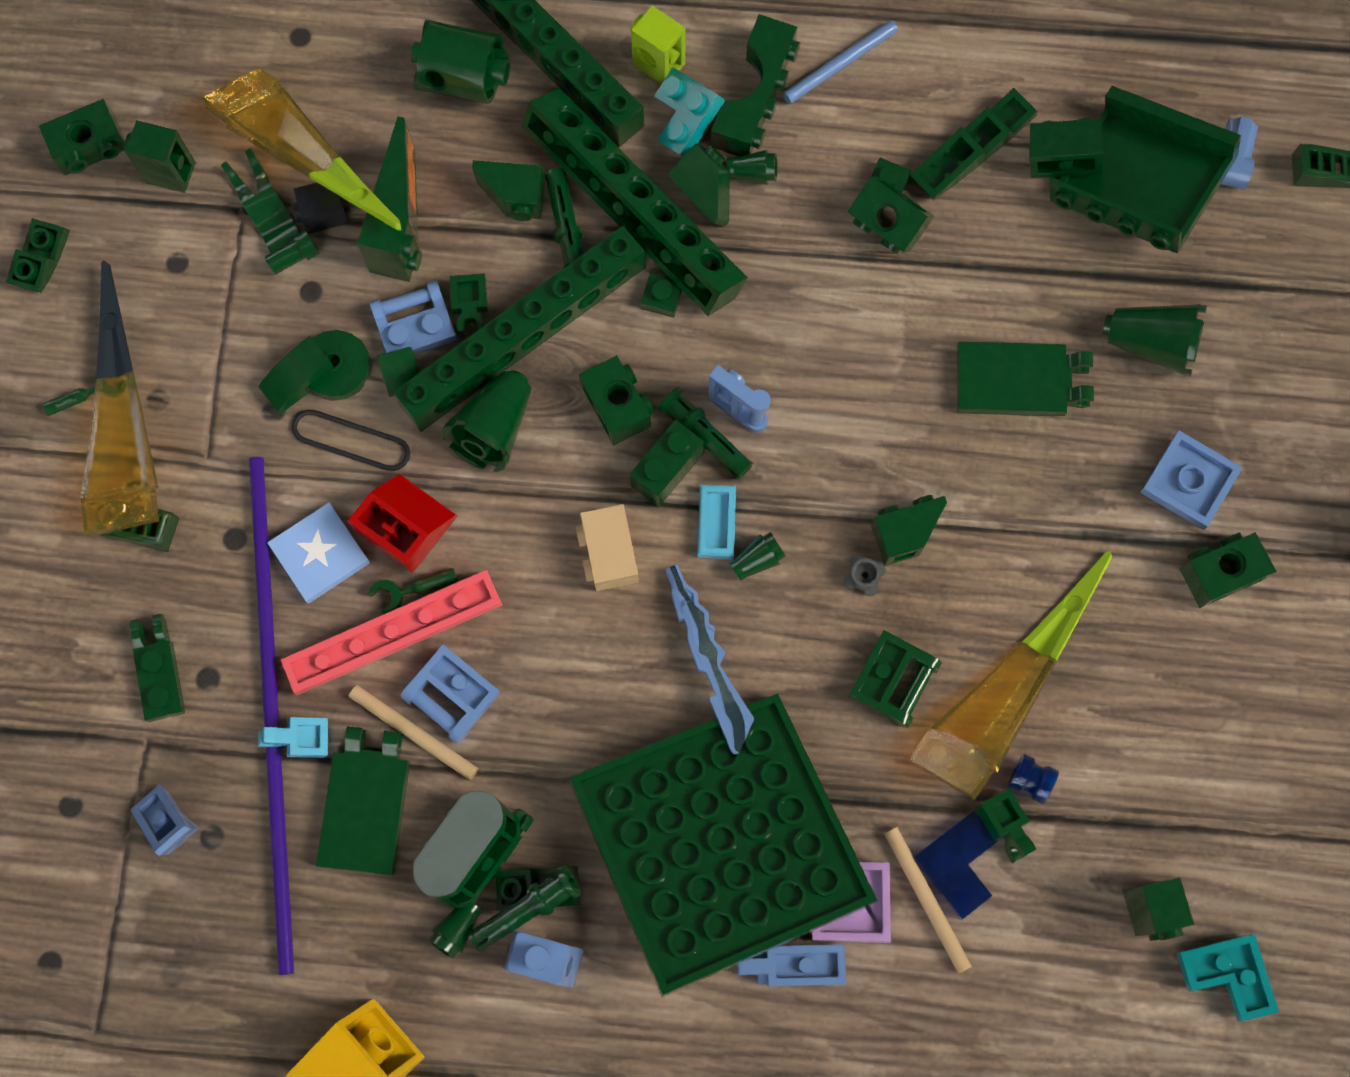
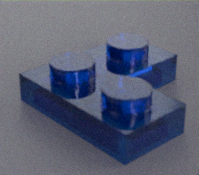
M975 811L969 813L914 856L916 863L960 920L964 919L992 897V894L968 865L998 842L992 839Z

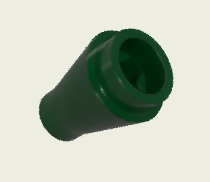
M763 150L738 157H728L726 169L730 172V179L735 178L768 185L769 181H777V154L768 153V150Z
M771 532L763 537L760 534L729 564L740 581L751 575L780 565L779 561L786 557Z
M474 903L464 908H454L431 930L433 935L428 940L429 943L446 956L454 959L458 952H463L469 939L468 931L474 928L482 910Z

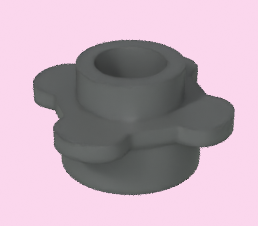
M855 555L851 559L852 568L850 573L844 577V584L849 589L857 588L864 591L867 596H874L879 590L878 581L886 572L883 563L875 562L872 559L865 558L863 555ZM863 572H866L868 574V578H862L861 574Z

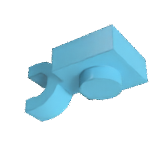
M290 717L287 719V728L264 727L263 731L258 732V747L287 746V757L324 758L328 756V718Z

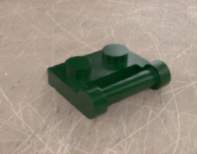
M883 630L848 697L887 717L893 723L903 728H909L913 720L911 714L932 673L938 672L942 662L929 653ZM912 660L919 665V668L897 708L888 703L909 661Z

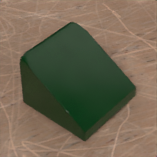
M412 347L377 356L389 397L395 396L393 392L420 373Z

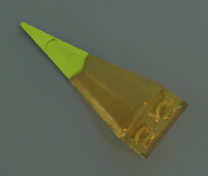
M261 67L203 97L206 109L225 122L227 129L394 229L401 231L399 219L343 161L300 109L280 81Z
M1110 551L1103 554L1050 614L989 675L929 728L909 757L912 764L975 800L993 772H997L1106 571L1112 559Z

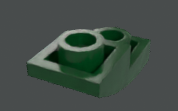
M32 218L22 251L15 249L6 283L42 293L59 262L70 230Z
M309 336L281 359L258 387L276 411L282 414L309 394L305 388L334 366Z
M566 866L579 884L578 866ZM558 867L497 872V911H502L527 895V890L534 882L542 883L556 874ZM571 896L555 907L580 905V896L577 898Z

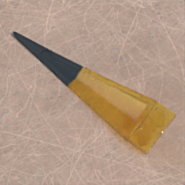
M105 260L101 263L100 323L94 405L80 497L84 534L90 536L159 522L156 488H159L111 265Z

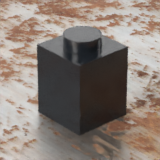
M317 182L293 188L297 201L291 203L293 215L297 224L303 222L308 234L348 223L341 196Z

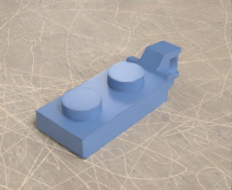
M845 944L778 946L757 955V959H748L737 964V975H757L758 985L767 984V986L846 985Z

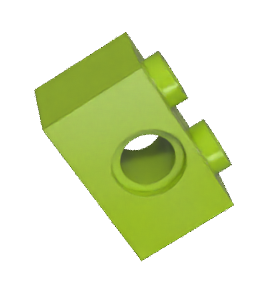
M653 5L644 15L640 14L635 18L630 28L633 66L661 85L672 67L680 71L686 64V28Z

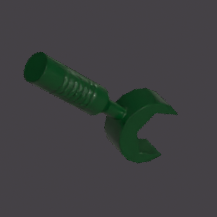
M95 376V386L88 389L78 388L58 398L44 402L43 408L46 414L51 416L85 402L90 395L100 392L107 398L117 399L128 392L130 383L125 380L116 388L109 386L108 380H104V378L97 380Z
M454 568L414 580L410 586L401 589L393 581L380 580L370 587L368 595L372 597L380 590L391 593L392 604L381 611L383 614H386L401 607L403 595L412 592L424 593L457 582L458 580Z

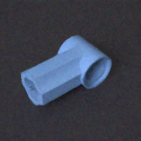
M1241 116L1235 119L1230 118L1225 126V129L1240 134L1241 140L1238 157L1221 184L1244 190L1250 181L1254 169L1255 160L1251 159L1258 125L1253 122V119Z

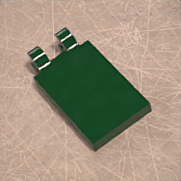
M959 341L957 345V414L1065 416L1067 406L1078 408L1090 407V401H1094V386L1081 385L1072 388V373L1089 374V367H1093V352L1081 351L1066 354V344Z
M347 726L345 753L333 752L316 867L394 876L410 761L400 760L403 734L384 730L382 752L363 750L366 730Z

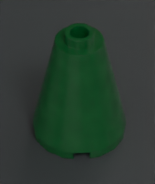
M1207 305L1115 308L1113 315H1106L1102 335L1109 336L1108 343L1181 375L1191 377L1193 370L1187 369L1186 366L1188 361L1195 362L1204 325L1203 320L1197 318L1199 312L1206 314Z
M515 370L502 371L453 416L442 430L443 439L448 435L452 441L449 446L450 449L466 462L483 470L487 464L496 466L493 472L504 470L510 460L532 391L527 377Z

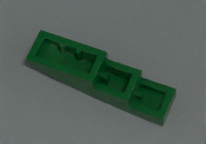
M1013 88L991 109L987 107L965 129L959 128L910 174V177L934 201L1010 141L1037 116L1038 111Z

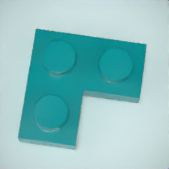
M672 67L654 95L657 99L676 110L658 138V141L684 157L695 144H698L725 100Z
M1248 934L1176 953L1187 991L1193 992L1226 984L1237 1021L1243 1022L1279 1012L1255 934Z

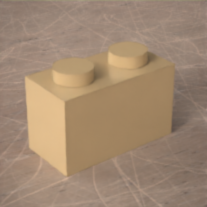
M624 504L580 513L582 524L576 525L579 546H587L590 558L582 560L587 582L594 581L596 591L639 583Z

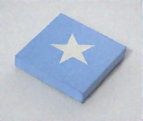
M327 503L267 542L308 604L370 564L330 503Z

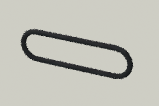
M309 409L300 412L292 423L293 435L297 440L384 470H400L406 466L410 459V448L401 438L317 410ZM315 415L397 442L403 446L405 457L398 465H386L304 438L299 434L297 425L304 416Z

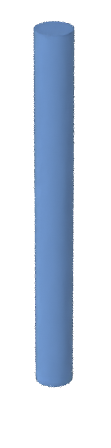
M893 20L888 21L783 92L785 101L788 104H792L898 32L896 23Z

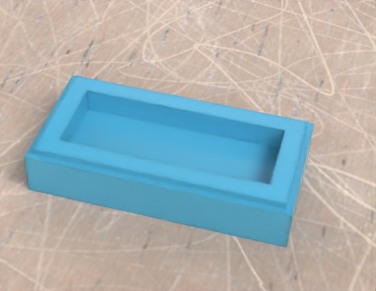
M700 485L697 558L734 559L736 486Z

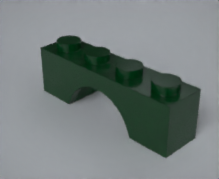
M761 14L758 15L747 42L746 61L756 69L761 82L750 95L739 100L724 102L711 130V146L713 148L736 156L751 154L754 148L760 149L766 129L762 128L765 119L771 120L774 115L778 101L774 99L777 90H784L789 71L785 69L789 61L795 62L801 42L796 41L797 26Z

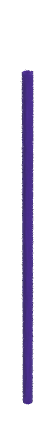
M251 457L249 458L264 727L280 728L270 556L267 543L269 540L264 458ZM281 746L266 747L278 972L279 975H289L295 973Z

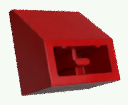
M398 474L371 491L348 519V523L357 534L413 574L457 518V515L401 474Z

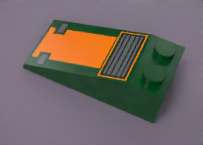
M398 116L373 193L399 219L401 231L394 229L367 212L357 246L370 273L410 282L413 271H418L422 259V251L419 250L416 158L414 145L405 118Z

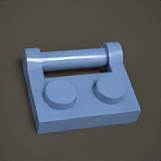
M437 280L426 283L427 287L395 298L382 302L380 299L369 302L386 353L412 347L414 354H418L457 341ZM431 300L433 301L435 308L388 323L386 315Z
M717 365L709 375L708 400L751 432L760 433L764 431L768 422L765 412L770 407V395L760 389L753 391L745 385V380L732 369L726 371Z
M443 644L406 686L400 697L408 704L414 703L449 733V739L455 744H459L501 692ZM429 682L466 712L460 721L456 720L423 692L424 687Z

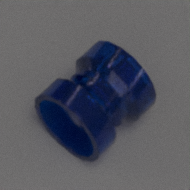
M1024 753L1017 762L1007 787L1016 792H1028L1032 800L1044 804L1054 788L1059 776V770L1049 765L1041 767L1036 763L1035 758Z

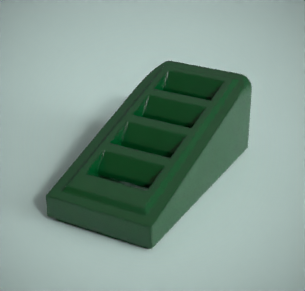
M1299 144L1293 152L1294 186L1350 188V175L1348 173L1350 151L1314 144ZM1311 162H1315L1316 169L1311 168ZM1323 162L1328 163V171H1324ZM1336 163H1340L1341 174L1336 173Z
M109 499L97 534L168 552L180 518L173 512ZM116 510L121 511L117 528L111 529ZM129 514H133L134 517L129 532H126L124 528ZM142 517H145L146 521L142 533L136 534ZM154 520H157L159 523L155 535L151 537L149 535Z

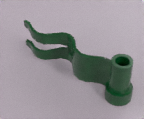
M249 148L245 150V153L256 178L258 194L255 195L247 187L227 161L222 163L221 166L269 249L270 254L264 258L273 273L277 275L306 258L309 261L320 253L306 230L299 233L290 214L270 183L262 165L253 150Z

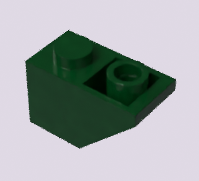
M926 495L914 500L912 506L899 509L898 505H893L877 512L878 516L874 517L871 528L885 566L920 556L947 504L945 496L934 499L933 495Z

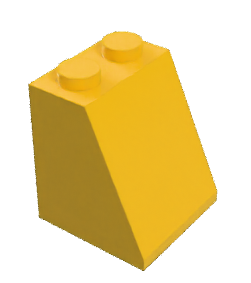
M372 999L335 1023L285 1077H405L425 1056L375 999Z

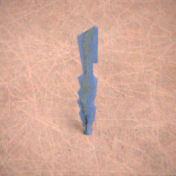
M678 565L670 566L665 570V573L671 584V597L679 623L683 621L687 629V642L697 671L706 673L715 696L709 697V701L730 751L733 754H738L754 718L720 666L726 652L714 640L715 626L709 624V612L699 604L698 592L686 583Z

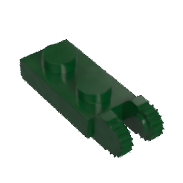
M156 614L152 617L154 634L158 643L147 645L145 628L141 620L135 619L129 622L131 639L135 647L132 649L146 722L185 714L174 644L170 641L167 623L163 614Z

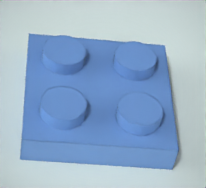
M1178 430L1140 493L1200 529L1205 530L1211 523L1243 467Z

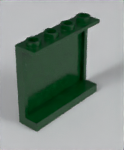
M1111 86L1105 95V109L1099 117L1102 118V174L1063 176L1059 180L1052 178L1050 180V201L1064 210L1071 209L1081 213L1095 223H1105L1117 228L1126 236H1136L1148 241L1159 250H1169L1178 254L1238 157L1241 135Z

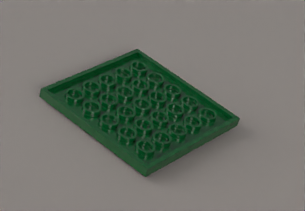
M778 693L746 706L754 718L746 739L744 722L739 709L726 714L732 722L734 748L739 752L738 754L731 753L719 722L715 718L570 777L569 782L661 998L871 906L878 901Z

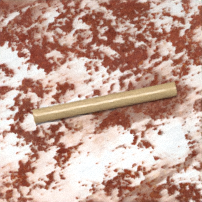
M356 685L351 690L349 698L468 780H472L479 769L478 767L360 686Z
M898 827L884 833L958 974L971 968L972 966Z

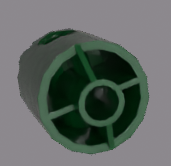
M425 20L421 42L415 41L412 46L411 61L412 63H417L413 85L417 90L489 104L495 97L498 86H506L508 83L511 60L505 51L500 34Z

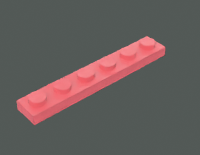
M485 570L281 659L292 690L298 696L503 605L488 571Z

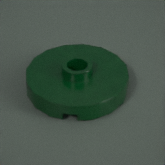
M341 330L325 331L313 337L312 339L329 361L339 359L340 363L307 386L308 389L314 394L316 393L318 396L332 401L348 399L360 392L365 386L364 383L372 370L371 357L362 340L350 332Z

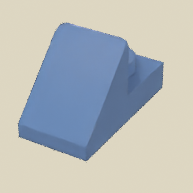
M160 784L130 810L154 852L159 856L169 855L199 829L193 821L181 812L171 794Z

